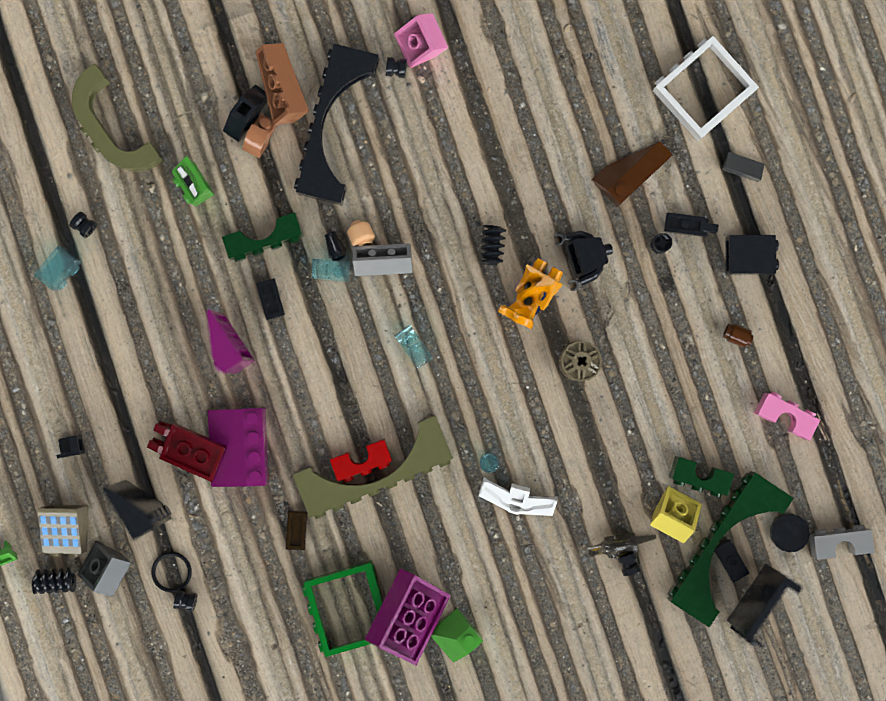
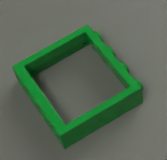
M372 560L304 581L302 591L305 597L308 596L310 603L307 604L310 616L313 615L314 617L313 629L315 634L319 635V650L321 653L324 652L325 657L370 645L371 643L363 638L330 648L312 586L365 571L378 613L383 603V598Z

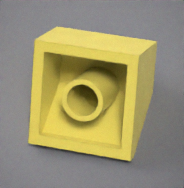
M668 486L653 513L650 526L685 543L695 532L702 504Z

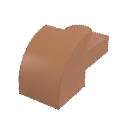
M260 114L246 134L243 150L260 158L278 125H273L271 118Z

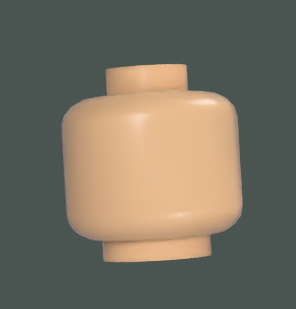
M356 220L351 223V227L347 230L352 246H371L373 244L375 235L368 222Z

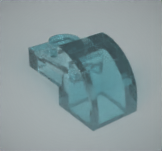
M312 259L311 279L349 282L350 262Z
M411 325L395 335V338L417 369L433 359V356Z

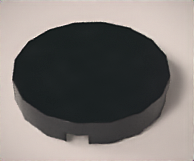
M794 514L779 516V518L774 520L770 529V537L775 546L789 553L803 549L808 543L810 536L806 521Z

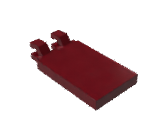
M159 421V423L155 424L153 431L166 437L164 442L157 438H152L147 448L159 453V459L207 481L212 482L214 480L227 446L176 423L168 424Z

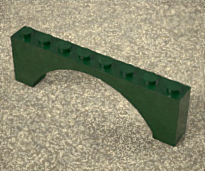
M752 471L743 476L741 480L742 485L739 489L734 490L730 497L732 500L720 512L721 517L711 525L709 529L711 532L708 537H704L699 544L700 549L690 557L688 561L690 563L686 570L683 569L678 576L679 581L667 593V599L709 628L720 612L715 608L709 584L711 559L719 541L733 526L748 517L767 512L784 514L794 499Z

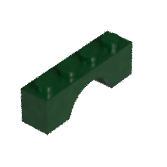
M294 212L276 218L274 231L265 239L252 240L247 238L241 231L222 236L228 258L239 262L245 260L247 255L253 254V256L263 254L265 249L271 248V250L281 248L283 243L289 242L293 244L301 241L300 238L304 237L298 216Z

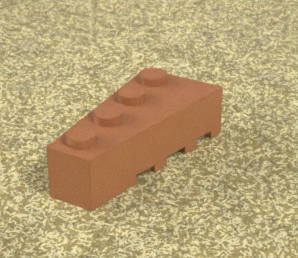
M284 44L261 45L255 52L273 125L295 123L308 113L309 110Z

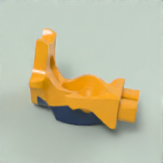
M537 258L532 266L527 264L524 275L515 289L518 292L516 301L510 306L502 305L498 312L514 322L532 329L535 315L539 313L540 309L544 311L548 307L552 297L562 287L563 284L559 281L563 272L552 267L549 274L546 275L543 272L548 263ZM527 282H530V288L526 289L525 286ZM527 297L532 298V303L529 305L524 304V300Z

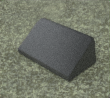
M728 152L722 170L759 182L762 179L764 164Z

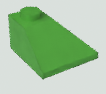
M458 608L441 621L431 635L433 640L453 663L471 653L483 642L480 633Z

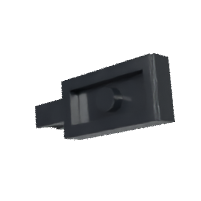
M667 212L664 232L706 237L707 233L716 234L719 225L710 224L709 219H705V217Z

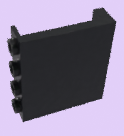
M765 564L727 619L731 624L730 628L753 647L757 644L763 648L764 645L754 638L787 588L799 594L803 587L788 576Z

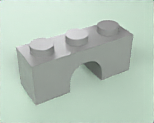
M865 525L852 526L853 529L847 530L845 527L833 528L834 531L827 532L824 529L815 530V534H810L809 536L811 557L816 560L836 558V546L842 541L847 542L849 553L854 555L875 553L872 530L866 528Z

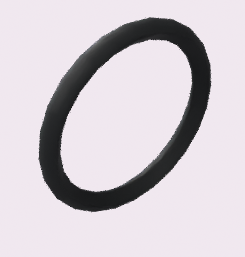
M167 552L160 555L154 561L151 574L153 582L159 589L172 593L182 590L188 585L192 569L190 562L182 554ZM167 556H176L185 562L188 575L186 581L180 587L166 588L158 582L155 570L161 559Z

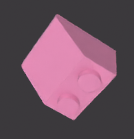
M433 13L417 15L394 33L404 58L407 59L409 68L437 57L448 48Z

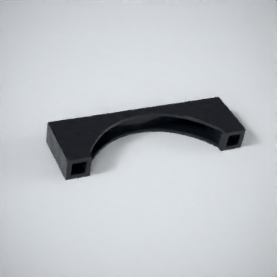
M333 44V48L328 51L327 60H329L328 68L325 67L323 70L322 78L325 80L323 86L320 85L318 90V97L320 99L319 103L314 106L313 115H315L314 123L311 122L309 125L308 134L311 135L309 141H306L304 145V152L306 154L304 160L301 159L299 171H301L300 178H296L294 189H297L296 193L298 195L342 206L347 187L338 181L326 161L322 143L324 122L331 106L345 90L368 77L375 78L379 55Z

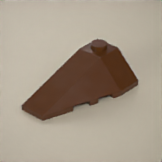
M659 141L605 166L591 180L618 207L673 154Z

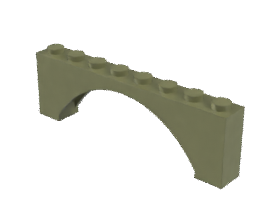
M436 415L418 422L419 431L417 439L408 457L395 471L380 480L364 484L341 483L322 476L314 471L312 466L294 473L292 476L309 517L315 516L318 519L327 515L326 511L333 509L335 512L344 508L343 504L351 502V504L357 503L362 500L361 497L368 494L371 497L380 493L379 489L386 487L388 490L397 486V482L404 479L407 482L414 479L417 473L422 472V475L433 471L432 467L439 465L441 468L450 464L453 456Z

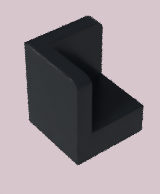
M82 435L60 438L58 440L61 454L56 455L57 459L85 454Z

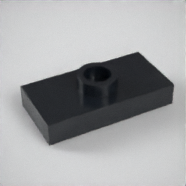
M273 278L256 283L266 320L284 316L285 311L276 279Z
M730 539L715 548L714 552L733 583L750 574Z

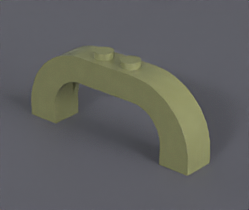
M94 63L81 73L72 91V107L76 118L82 125L80 130L86 137L91 138L93 141L91 145L97 153L101 152L108 161L121 169L141 172L156 167L164 159L152 143L148 142L135 151H122L95 115L93 109L94 98L110 82L102 70Z

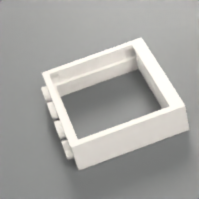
M714 36L709 40L703 39L697 45L699 49L694 53L691 50L683 57L685 61L680 65L676 63L669 70L670 74L666 78L662 76L655 82L656 87L653 89L658 98L697 141L703 138L759 88ZM710 47L746 89L700 128L664 87Z

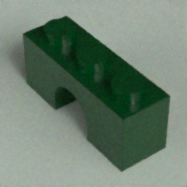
M675 456L669 478L674 480V484L683 487L685 483L690 484L693 490L703 492V489L710 491V495L719 498L722 495L728 496L734 477L733 473L711 467L710 474L704 479H699L695 473L697 462Z

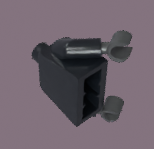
M584 231L567 233L566 236L562 234L554 236V238H562V242L555 243V245L562 246L565 243L575 278L579 277L578 280L571 279L568 284L571 282H576L577 284L576 288L571 289V291H576L581 284L586 285L596 280L604 269L603 265L608 263L607 256L613 254L611 244L603 245L600 237H594L592 234Z

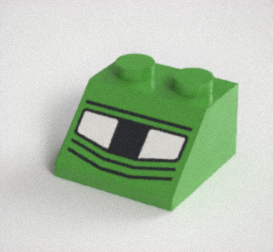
M188 156L183 158L172 170L174 175L172 180L178 188L181 187L184 194L182 196L188 204L191 203L196 207L215 195L195 162Z

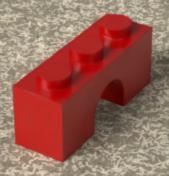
M382 439L366 446L368 459L364 463L354 462L349 452L331 458L330 462L337 481L342 480L345 483L353 480V476L360 473L361 476L372 473L371 469L379 467L380 470L390 466L389 462H392L393 459L386 440Z

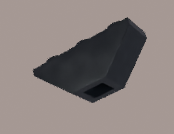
M255 84L239 98L229 113L223 132L237 142L242 139L268 102L263 89Z

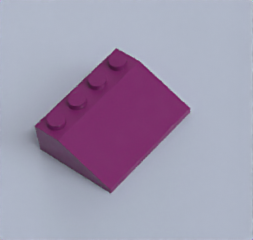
M210 309L206 311L211 354L214 359L212 363L218 372L222 371V373L237 374L255 362L225 314Z
M266 409L208 410L209 438L227 446L215 478L211 482V487L268 485Z
M400 568L364 640L417 666L451 595Z

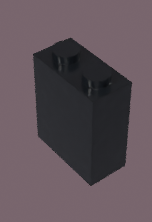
M729 235L725 237L726 275L776 274V270L779 269V260L776 259L779 242L776 240V235Z

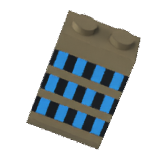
M50 504L38 508L43 553H49V556L52 557L61 556V553L69 554V557H80L82 553L87 551L88 505Z

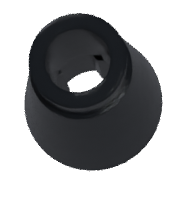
M334 231L327 233L325 240L329 258L332 261H339L345 258L347 250Z

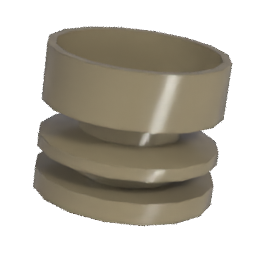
M577 341L570 343L560 352L558 359L559 369L570 380L577 382L588 381L594 378L601 369V353L590 342ZM584 357L585 360L583 362L585 365H577V358Z

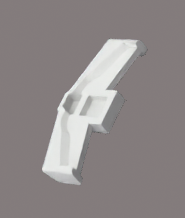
M483 477L479 491V497L507 510L509 513L517 515L553 516L558 502V497L529 496L530 488L513 483L509 491L487 480L485 477Z

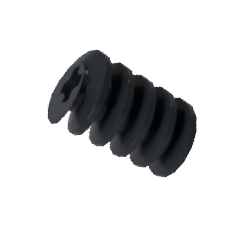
M483 225L487 229L483 230L482 234L487 237L481 239L486 245L481 246V250L485 252L480 253V257L485 260L479 261V264L497 266L498 263L503 262L498 256L504 255V252L500 251L499 248L505 247L500 241L506 239V237L501 235V233L506 232V229L495 225Z
M55 568L51 569L50 574L47 569H44L43 575L37 569L32 579L33 594H44L45 592L50 594L53 591L55 593L61 591L66 593L68 591L74 592L76 589V576L72 573L71 568H67L66 573H64L63 568H60L58 574H56Z

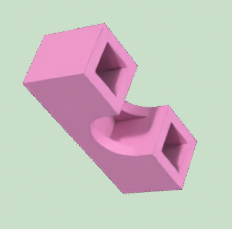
M775 392L764 393L754 414L776 423L782 413H787L791 418V425L788 431L804 440L810 441L820 422L815 417L816 414L807 409L805 411L798 409L799 405L790 400L788 402L781 400L782 396Z

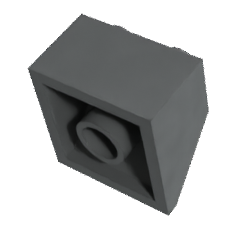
M95 541L77 575L93 592L113 597L131 562L123 554L99 541Z

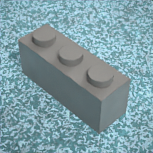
M411 243L353 246L355 276L412 273Z

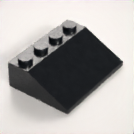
M127 480L102 488L133 541L172 519L170 517L171 511L167 505H163L162 502Z

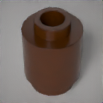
M729 323L723 333V338H726V341L743 348L751 344L754 336L751 335L752 330L735 323L733 325Z

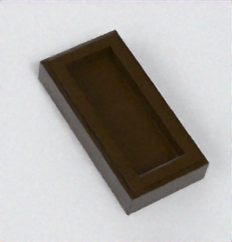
M288 511L286 550L305 551L307 511Z

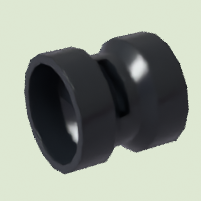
M387 57L386 76L392 77L395 74L399 78H405L407 59L401 58L396 62L393 57Z
M81 211L72 218L69 226L74 230H78L82 237L87 238L95 231L97 223L87 219V215Z
M660 233L652 238L650 247L657 254L665 253L672 247V238L666 233Z
M635 551L617 558L618 562L622 565L621 571L623 576H630L641 571V567L636 561L637 555Z
M178 590L174 599L173 609L180 610L183 608L187 612L193 613L198 594H186L185 591Z

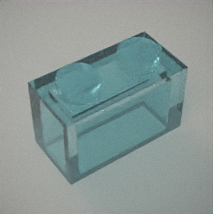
M57 246L34 276L49 289L58 291L66 286V280L70 275H74L79 270L81 261L64 247Z

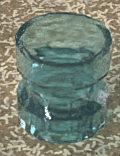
M485 453L480 457L479 464L484 472L493 473L498 469L499 460L493 453Z

